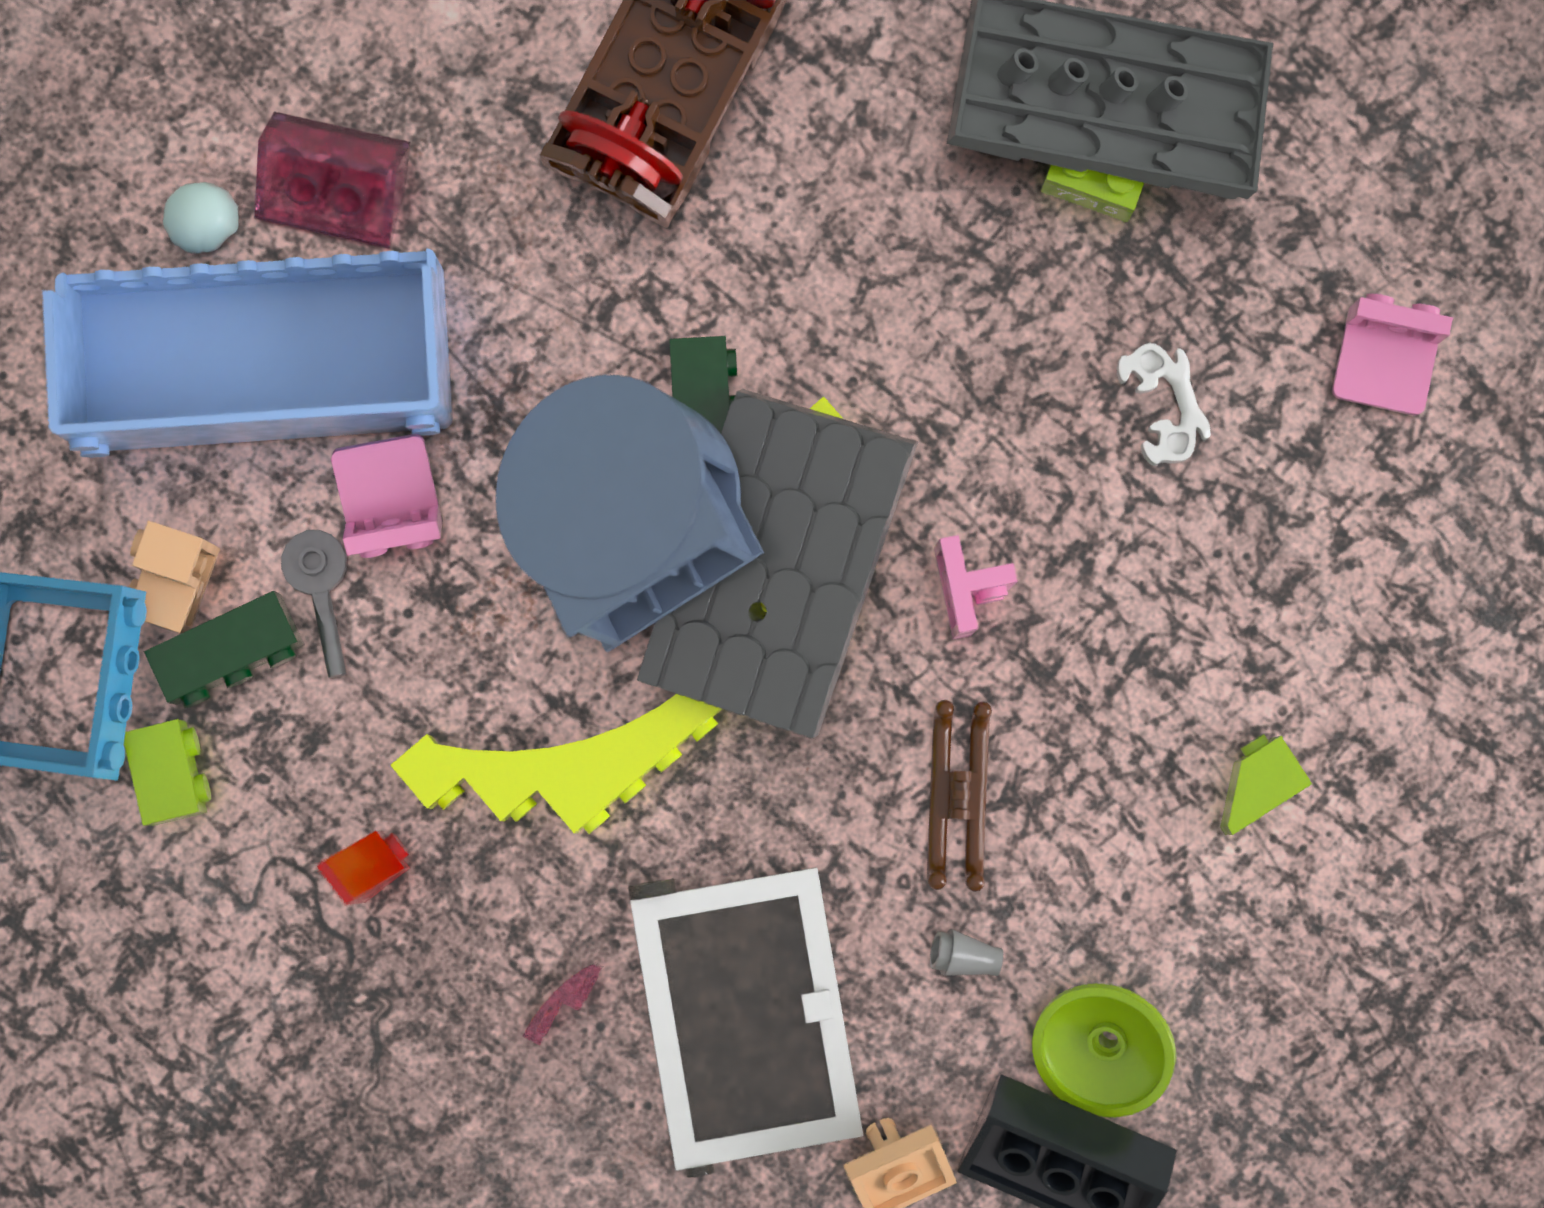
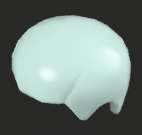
M214 183L185 184L174 191L166 201L163 226L174 245L189 253H208L219 249L230 235L236 233L239 226L238 206L228 191Z

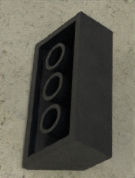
M1000 1074L984 1103L957 1172L1040 1208H1158L1168 1193L1177 1150Z

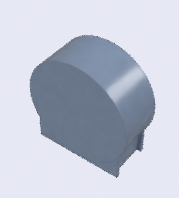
M598 375L576 380L559 388L539 402L528 413L514 432L505 450L496 486V511L500 532L508 551L518 566L531 579L544 587L567 637L571 638L577 633L601 641L604 650L610 652L764 553L740 506L741 487L739 473L733 454L724 437L704 416L642 380L621 375Z

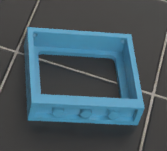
M0 572V673L10 609L13 603L23 601L109 611L88 752L0 741V765L118 781L119 770L125 759L123 744L126 724L132 713L131 691L133 678L140 661L138 651L140 631L147 614L145 604L146 591L121 585Z

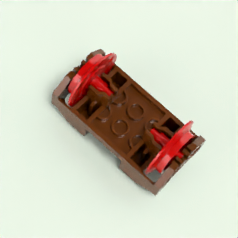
M623 0L565 111H561L558 116L559 122L548 143L546 142L540 153L543 166L564 177L583 182L625 203L645 218L668 228L710 153V141L747 70L754 69L787 0ZM659 182L676 185L675 190L663 199L653 193Z

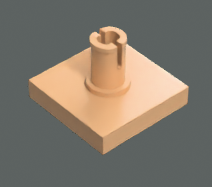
M884 1118L879 1120L887 1136V1140H883L874 1122L867 1127L866 1135L875 1151L844 1164V1168L863 1208H904L957 1183L932 1124L900 1138L895 1122L890 1118Z

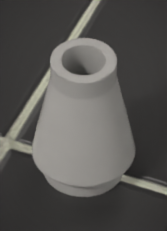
M949 929L947 933L940 931L936 933L930 952L931 969L940 970L942 976L999 975L1003 963L1002 948L990 946L953 929Z

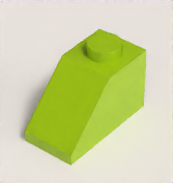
M1262 734L1240 748L1244 756L1233 763L1220 828L1225 835H1234L1312 785V782L1282 736L1273 737L1268 740L1265 734Z

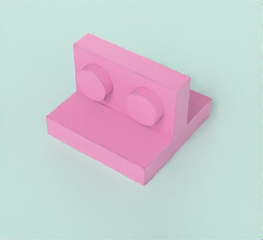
M959 535L940 538L934 547L952 639L968 637L978 630L972 598L975 597L976 605L1003 600L1004 596L1008 595L1007 591L1018 582L1014 563L966 572Z

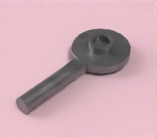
M306 530L295 535L286 544L281 556V569L286 581L294 589L312 596L328 678L341 677L347 673L330 591L343 580L347 570V555L342 544L332 534L321 530Z

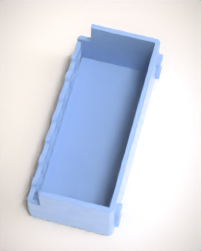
M431 249L404 253L384 251L374 255L358 256L337 254L328 258L313 259L290 257L282 261L267 262L244 260L237 262V264L222 265L199 263L191 264L190 267L176 268L144 267L142 270L115 272L112 270H97L94 273L66 275L63 272L55 278V292L53 290L42 291L49 429L69 442V450L80 451L81 457H106L110 455L109 451L402 431H412V435L428 436L440 434V429L448 428L452 424L444 270Z

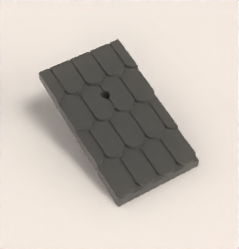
M971 0L970 16L968 17L963 46L964 51L961 57L947 144L1016 161L1026 158L1080 172L1089 169L1169 189L1173 185L1227 199H1236L1238 197L1249 199L1257 192L1273 43L1043 0Z
M741 389L736 392L735 399L730 405L721 435L730 447L738 469L741 487L740 506L764 553L655 622L637 681L814 739L819 735L918 441ZM761 602L765 606L766 612L762 610Z

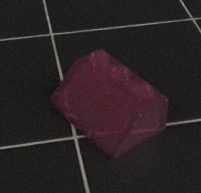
M274 111L258 139L254 218L390 248L407 182L410 142Z

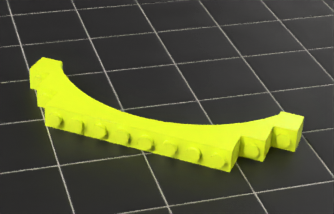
M822 397L809 408L842 418L825 397ZM761 602V608L766 612V608ZM676 694L659 707L635 720L594 737L550 748L520 751L470 750L439 745L431 735L426 734L390 766L427 809H433L437 805L442 810L446 809L465 792L460 785L467 781L500 821L505 822L510 816L515 822L519 821L537 805L533 797L539 792L574 834H577L583 828L588 834H591L610 817L605 810L619 797L624 803H627L646 786L641 778L655 766L662 773L683 754L678 750V747L690 736L698 742L715 728L718 722L713 717L722 709Z

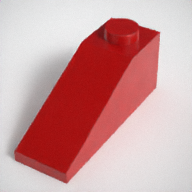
M376 830L323 860L316 867L347 906L366 903L410 869L404 860L410 854L393 832L386 837L383 831Z

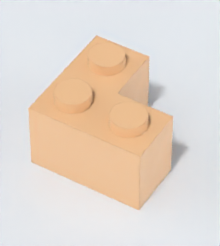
M148 520L145 530L139 529L135 534L130 549V555L135 557L132 566L142 571L139 580L134 578L129 587L146 591L145 604L147 614L144 622L180 634L192 629L220 548L203 538Z

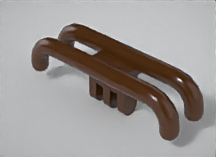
M941 700L936 704L933 720L927 880L929 886L933 889L939 890L944 888L947 882L946 849L948 819L967 820L965 883L969 890L976 892L980 891L985 885L984 843L989 727L992 707L984 701L978 702L974 706L970 730L969 771L950 772L954 705L949 700Z

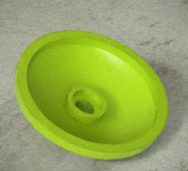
M1092 983L1076 986L1060 993L1044 1008L1033 1032L1032 1052L1038 1073L1047 1087L1060 1100H1064L1100 1117H1124L1148 1108L1166 1091L1175 1069L1176 1048L1173 1035L1165 1019L1147 1000L1119 986ZM1103 1032H1111L1116 1035L1117 1039L1110 1040L1103 1035Z

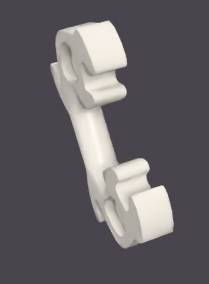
M1148 343L1138 348L1129 356H1121L1117 363V378L1121 384H1125L1130 373H1133L1141 382L1135 389L1137 394H1144L1154 390L1158 386V379L1160 377H1164L1172 385L1181 412L1179 426H1174L1168 419L1153 423L1148 428V432L1158 434L1157 446L1145 441L1141 444V452L1147 462L1153 466H1157L1161 462L1181 463L1187 460L1194 451L1196 431L1200 434L1201 440L1206 441L1210 437V425L1198 407L1190 383V364L1185 352L1178 348L1174 352V363L1164 349L1156 344Z

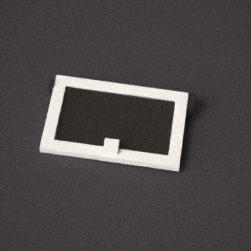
M817 867L679 892L676 890L674 878L629 885L628 892L675 1170L685 1169L687 1178L701 1177L713 1174L715 1172L713 1164L862 1137L863 1130Z

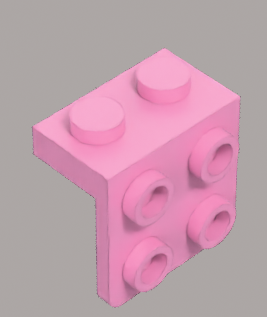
M1367 294L1366 298L1360 297L1348 310L1332 393L1334 397L1340 400L1413 416L1419 415L1426 406L1438 344L1450 335L1453 317L1440 315L1439 308L1427 304H1413L1412 308L1394 305L1395 300L1392 297L1382 294Z
M406 435L341 447L333 451L331 462L346 521L343 542L347 556L360 554V557L371 558L386 553L387 548L406 545L408 549H420L433 544L435 539H441L442 516L425 440L421 435Z

